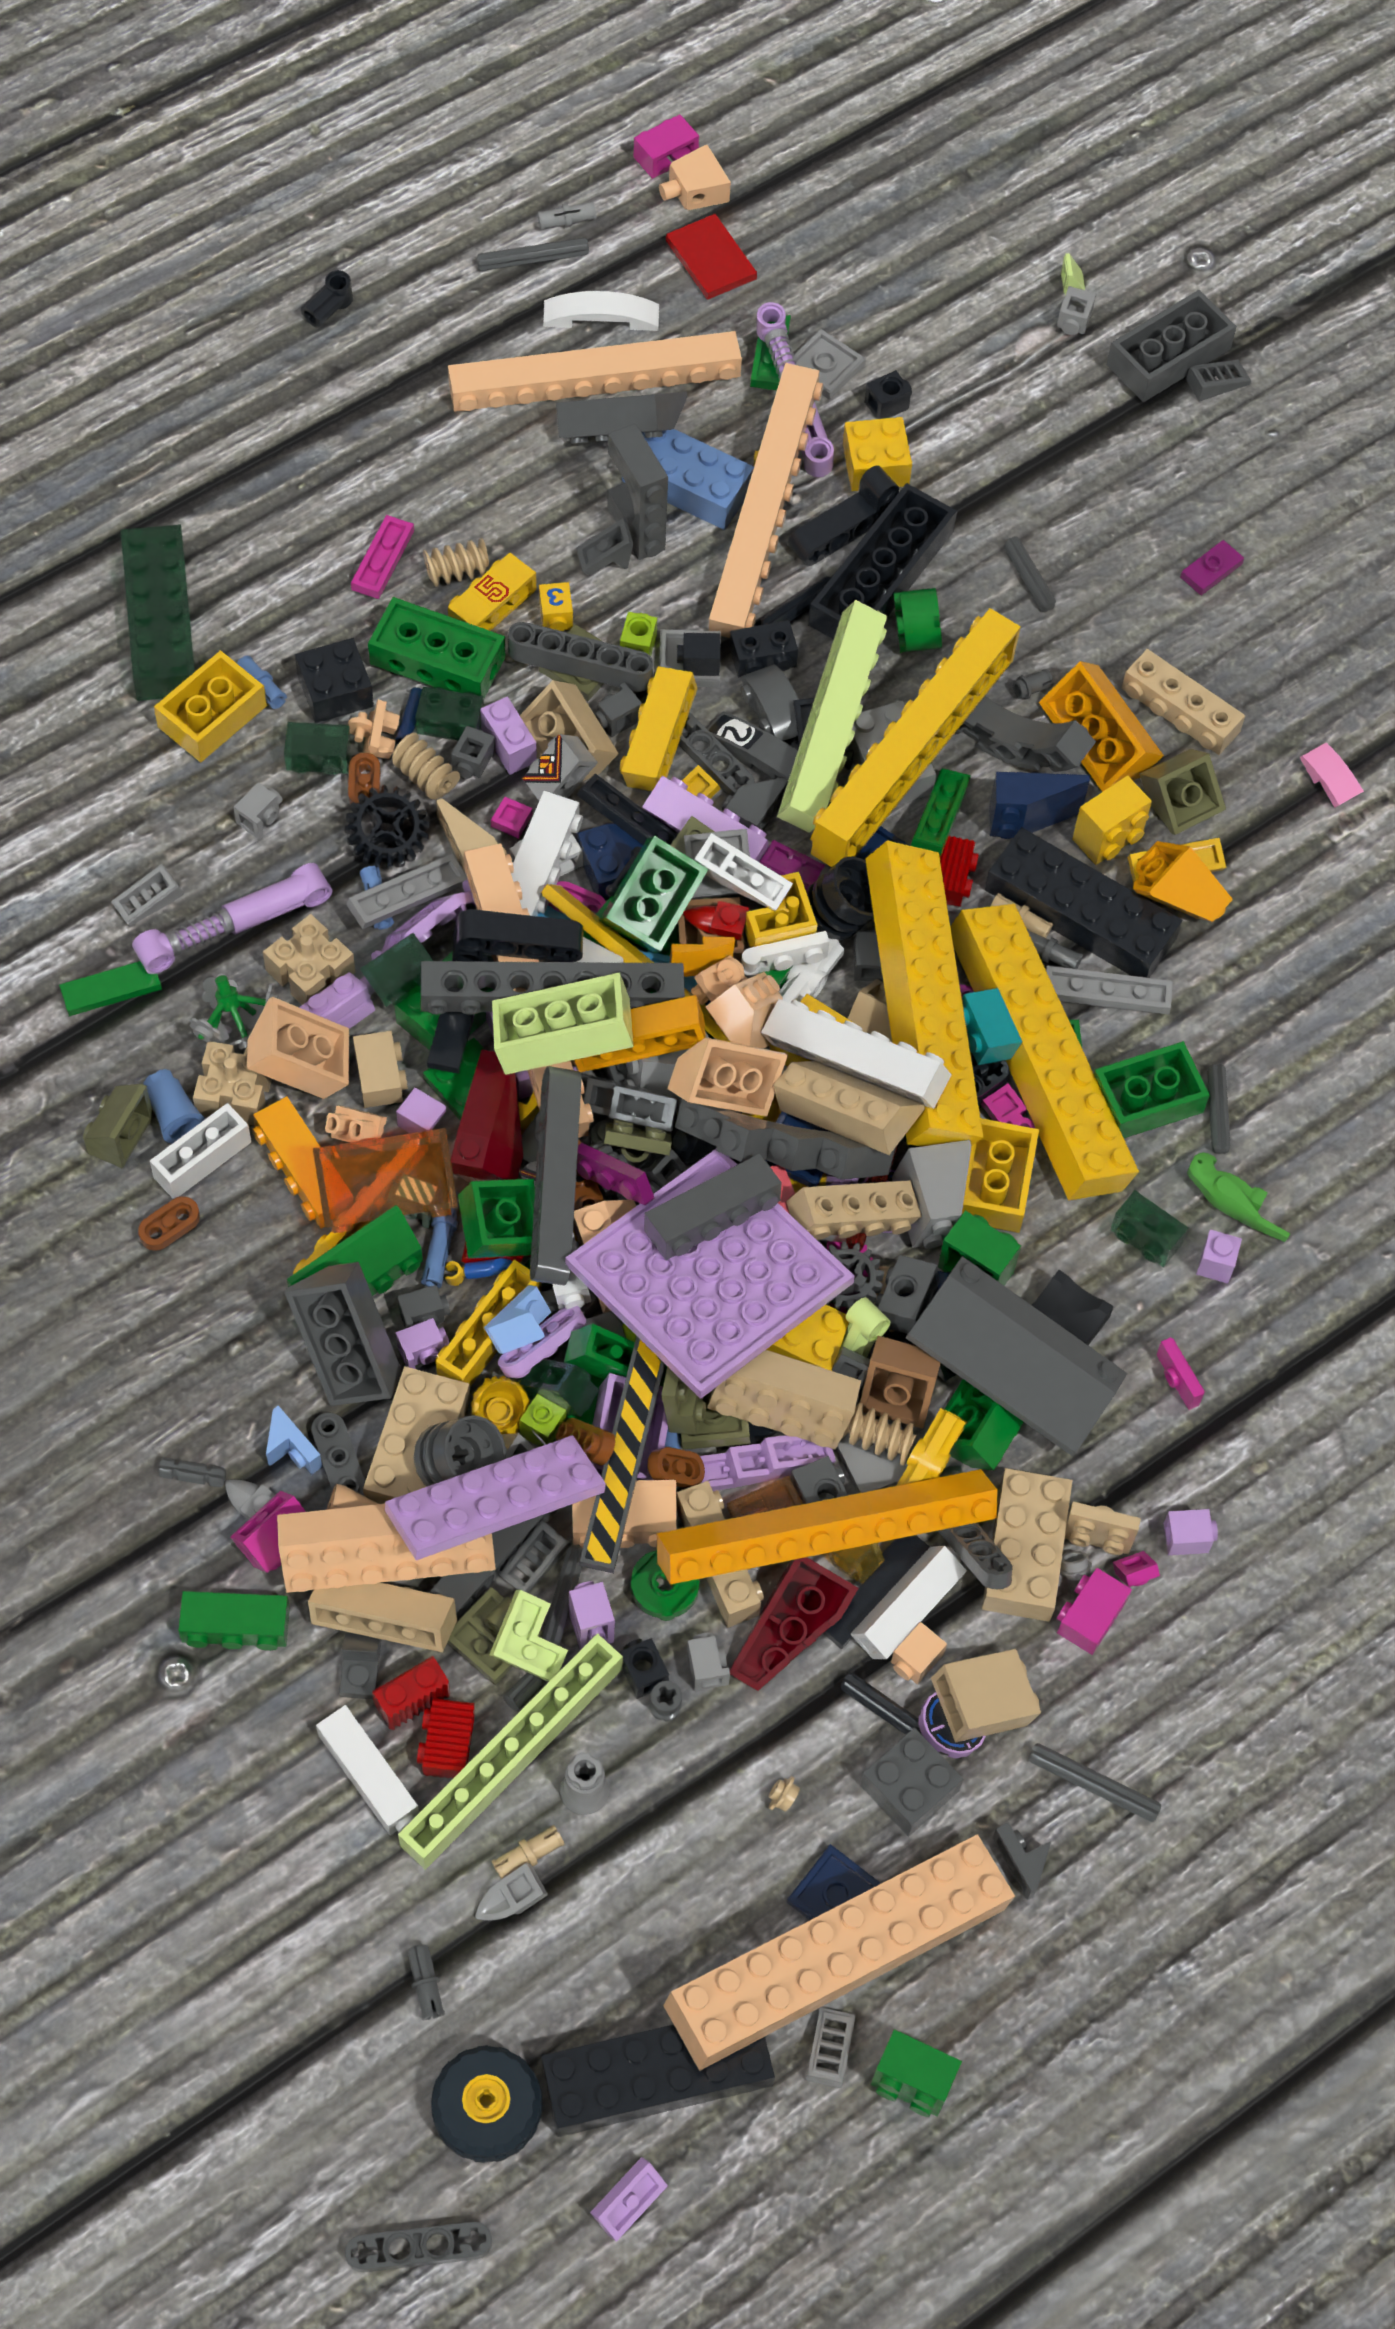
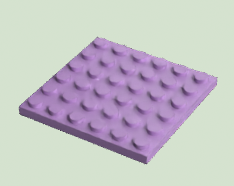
M716 1149L655 1192V1198L647 1205L640 1203L565 1258L568 1268L700 1399L852 1285L855 1277L778 1203L768 1211L762 1210L752 1215L745 1223L739 1226L733 1225L722 1231L713 1240L703 1241L693 1246L686 1254L665 1260L644 1232V1213L737 1165L729 1156L716 1151Z

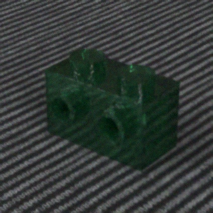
M423 687L416 713L417 734L459 741L466 726L480 730V708L484 707L483 696L471 692L448 691L441 687Z
M287 722L284 748L286 770L297 773L309 771L324 772L329 775L338 773L348 774L351 750L350 725Z
M411 933L360 968V970L384 1006L387 1007L390 1004L394 1006L404 1001L409 995L407 992L417 985L421 987V961L433 960L415 934Z
M1134 1190L1115 1213L1110 1230L1114 1232L1120 1241L1126 1244L1130 1243L1140 1250L1148 1261L1157 1262L1164 1267L1182 1246L1189 1227Z
M542 1359L534 1365L531 1371L518 1381L532 1401L539 1394L565 1409L566 1414L581 1417L590 1408L592 1400L599 1392V1389L590 1381L591 1375L583 1368L574 1364Z

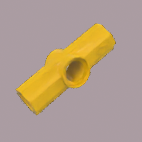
M940 1408L924 1438H920L906 1463L908 1466L896 1486L939 1478L951 1457L949 1453L967 1422L952 1412Z

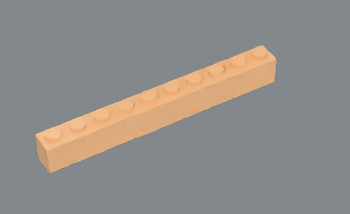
M736 331L448 365V378L454 412L471 411L481 408H497L506 405L529 404L531 402L547 400L555 401L564 398L587 397L589 395L605 393L613 394L621 391L644 390L654 387H671L679 384L702 383L712 380H729L741 377L742 357Z
M785 363L709 617V631H721V636L730 638V631L754 627L756 614L752 613L754 605H760L764 589L760 587L762 578L767 579L769 576L771 562L768 561L770 553L775 554L779 536L775 535L777 527H783L786 517V510L783 509L785 501L790 502L794 484H790L792 476H798L801 459L798 458L800 450L805 451L809 434L805 433L807 425L812 426L815 419L816 408L812 407L814 401H820L823 383L819 382L820 370Z
M501 843L464 851V870L477 910L529 915L528 909H522L519 901L522 900L520 884L518 881L513 882L511 873H514L512 858L510 854L505 855ZM491 955L493 962H539L537 959ZM520 987L513 989L516 992L526 991L524 988ZM571 1060L548 1066L573 1070L572 1066L575 1065V1061ZM547 1066L527 1070L539 1110L542 1079ZM581 1081V1094H584L583 1081ZM582 1095L580 1099L578 1138L588 1136L589 1124L594 1121L591 1106L589 1103L584 1104Z

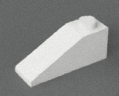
M712 833L694 859V861L709 869L706 873V876L774 911L778 909L793 885L790 881Z

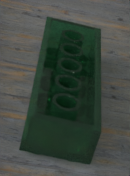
M181 524L121 530L132 674L137 701L163 699L196 671L185 545Z

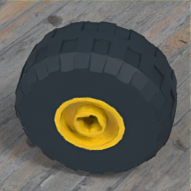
M488 2045L477 2046L469 2050L466 2049L457 2054L450 2062L448 2061L435 2081L431 2098V2113L434 2126L443 2142L455 2154L464 2159L467 2158L480 2163L502 2161L521 2151L528 2141L532 2139L538 2128L543 2106L542 2092L538 2079L527 2062L508 2049Z

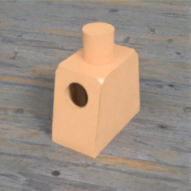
M704 145L670 164L669 181L659 184V191L664 201L678 197L684 209L693 210L729 202L731 182L709 146Z

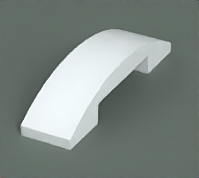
M582 291L568 293L544 300L543 327L572 328V320L630 322V330L658 331L659 304L639 296L619 292Z

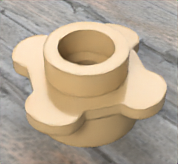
M790 1776L789 1779L785 1778L783 1781L779 1779L774 1784L768 1796L772 1799L769 1809L773 1810L777 1807L786 1812L792 1806L800 1791V1787L793 1783L795 1780L793 1776Z

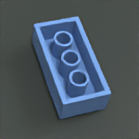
M675 429L662 430V437L645 438L668 476L667 503L725 530L744 503L754 466Z

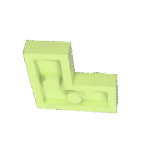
M516 1590L489 1655L549 1682L560 1671L568 1652L567 1649L538 1637L551 1604L527 1592Z

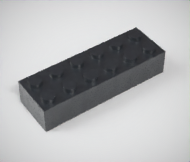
M906 483L810 604L808 626L834 640L842 612L855 600L888 617L895 608L894 593L910 589L954 532L957 510Z
M1022 827L988 871L985 891L995 897L1000 893L1003 897L1021 907L1023 905L1028 906L1030 912L1053 923L1052 930L1131 976L1150 978L1177 940L1183 921Z
M674 2024L541 2055L542 2068L557 2137L773 2087L775 2080L765 2037L699 2071Z

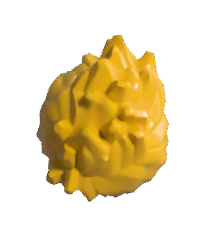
M494 1376L491 1379L485 1378L483 1385L478 1387L477 1391L473 1394L471 1404L472 1415L486 1418L498 1428L501 1434H515L519 1430V1420L527 1410L530 1401L527 1392L519 1382L512 1381L505 1376L500 1378Z

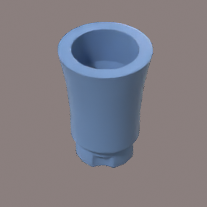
M159 1070L145 1079L143 1084L147 1086L151 1106L159 1122L164 1141L173 1144L205 1120L204 1116L185 1093L179 1080L173 1077L170 1070Z

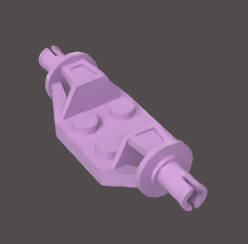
M467 879L463 882L464 892L434 899L386 937L382 952L376 950L372 953L371 958L375 968L360 979L368 988L370 996L387 982L394 988L400 989L404 985V978L421 966L422 960L414 943L416 942L418 945L428 939L433 934L430 929L439 923L442 926L452 919L456 922L459 913L467 910L466 904L472 903L476 908ZM404 960L407 965L399 970L398 968Z

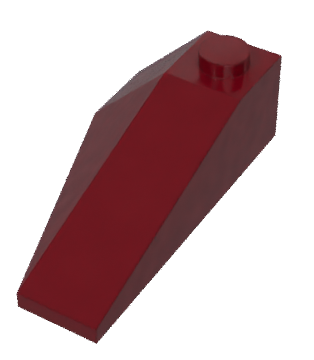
M482 1049L457 1131L450 1160L451 1170L453 1174L486 1181L516 1180L519 1178V1171L524 1157L515 1073L505 1075L496 1052Z
M808 1557L791 1560L730 1667V1675L759 1691L795 1657L842 1618L859 1588Z

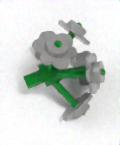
M222 973L217 974L215 978L207 977L202 984L205 990L202 994V999L205 1002H210V1006L214 1011L209 1019L201 1018L198 1020L191 1018L190 1027L193 1029L194 1035L205 1042H227L232 1034V1028L222 1024L220 1019L222 1012H231L242 1038L229 1045L234 1046L238 1044L241 1050L247 1047V1040L250 1036L245 1028L248 1027L250 1030H253L268 999L271 997L279 999V996L274 994L273 984H269L266 998L238 995L237 983L234 980L228 979Z

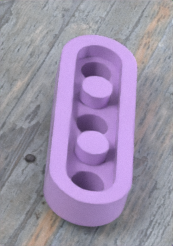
M575 1306L570 1309L563 1308L540 1325L545 1335L544 1338L504 1353L498 1360V1365L503 1374L508 1378H522L543 1358L553 1355L557 1348L570 1338L571 1331L584 1327L586 1318L580 1307Z

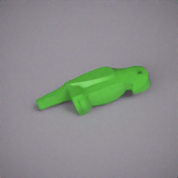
M1203 1152L1194 1156L1187 1174L1216 1209L1257 1231L1283 1242L1287 1241L1290 1235L1289 1232L1262 1218L1258 1213L1268 1192L1259 1187L1251 1188L1245 1181L1231 1173L1217 1171L1214 1167L1217 1159L1209 1153Z

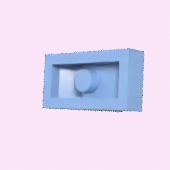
M528 1285L484 1329L498 1353L504 1354L544 1338L545 1335L539 1324L551 1311L537 1286Z
M279 1406L275 1407L272 1412L266 1450L268 1465L274 1464L288 1453L298 1468L305 1467L311 1475L322 1468L320 1453Z

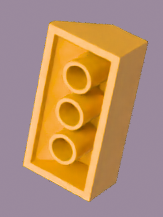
M1080 661L1039 701V704L1053 723H1067L1076 720L1088 730L1091 737L1096 741L1081 763L1102 792L1127 775L1133 781L1140 778V773L1152 768L1164 756L1099 665Z

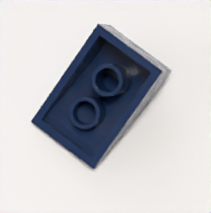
M996 772L989 804L990 836L1011 839L1014 838L1021 827L1033 833L1078 815L1080 806L1085 802L1090 775Z
M605 824L577 833V842L583 850V868L594 893L602 896L606 901L611 897L607 895L606 887L613 884L630 860L631 850L637 846L643 847L640 842L616 824Z

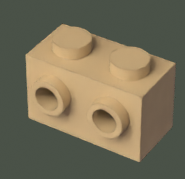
M392 1031L353 1036L364 1108L403 1102L402 1090L408 1089L405 1070H398L397 1062L403 1061L400 1042H393Z

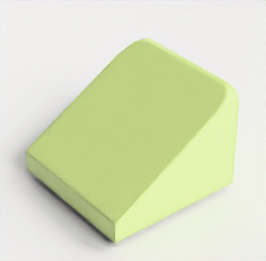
M1070 253L1065 254L1061 269L1063 292L1066 295L1069 286L1085 290L1082 270Z

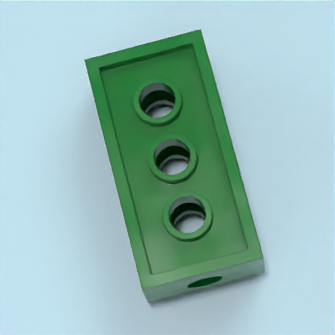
M392 597L368 642L369 662L371 665L482 704L506 657L505 636Z

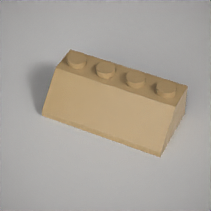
M817 1061L791 1062L773 1085L780 1111L887 1155L891 1154L925 1110L924 1104Z

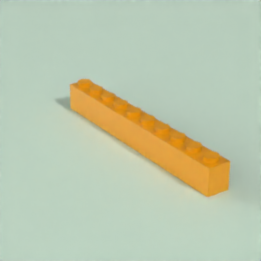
M979 1469L656 1533L657 1563L671 1585L997 1519V1488L985 1473Z

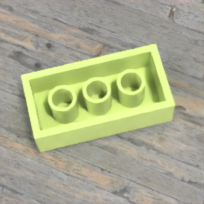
M620 972L492 1001L494 1050L505 1075L634 1047L630 998Z

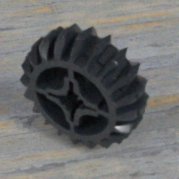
M383 785L380 794L373 787L370 788L369 797L361 793L358 796L359 803L352 802L350 805L353 813L346 814L345 820L350 823L345 825L344 832L350 834L347 838L348 845H356L353 851L356 856L363 852L365 853L363 857L364 863L367 864L371 858L375 859L374 866L376 868L381 866V861L386 862V867L389 870L393 867V861H396L400 867L405 866L404 857L414 861L416 859L414 851L421 853L424 849V845L421 842L428 840L429 835L424 831L429 829L430 824L428 821L423 820L427 815L426 810H417L421 803L419 799L409 802L411 797L409 791L400 796V788L398 786L394 787L393 793H388L387 786ZM381 807H393L397 810L386 812ZM368 813L375 827L371 830L370 835L366 837L363 833L361 822ZM406 818L409 819L413 831L407 842L404 840L403 833L400 830V826L403 825ZM386 823V827L388 823L393 825L392 831L388 832V828L386 831L381 830L382 824ZM386 842L394 848H382L376 845Z

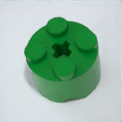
M936 588L894 593L900 653L942 648Z

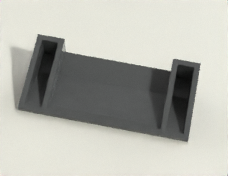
M963 1256L944 1280L906 1336V1339L1071 1456L1075 1455L1128 1374Z

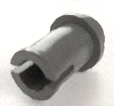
M1044 669L1027 677L1022 675L1017 677V680L1013 682L1015 695L1019 699H1029L1036 692L1052 688L1054 682L1051 681L1053 680L1052 674L1048 669Z

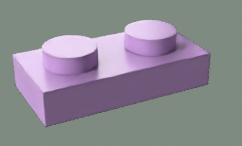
M641 2157L596 2205L590 2214L608 2236L617 2242L668 2185L650 2162Z

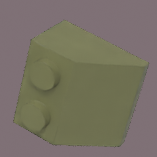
M1189 749L1140 773L1145 793L1152 800L1151 806L1173 835L1226 810L1209 753Z
M143 1084L115 1086L111 1095H106L103 1098L97 1118L94 1122L91 1121L87 1125L83 1134L88 1154L123 1169L154 1116L147 1086Z

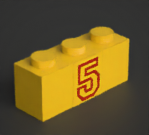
M509 552L503 559L496 560L490 570L481 578L478 577L473 580L463 594L455 596L450 601L448 616L491 631L537 590L536 572Z

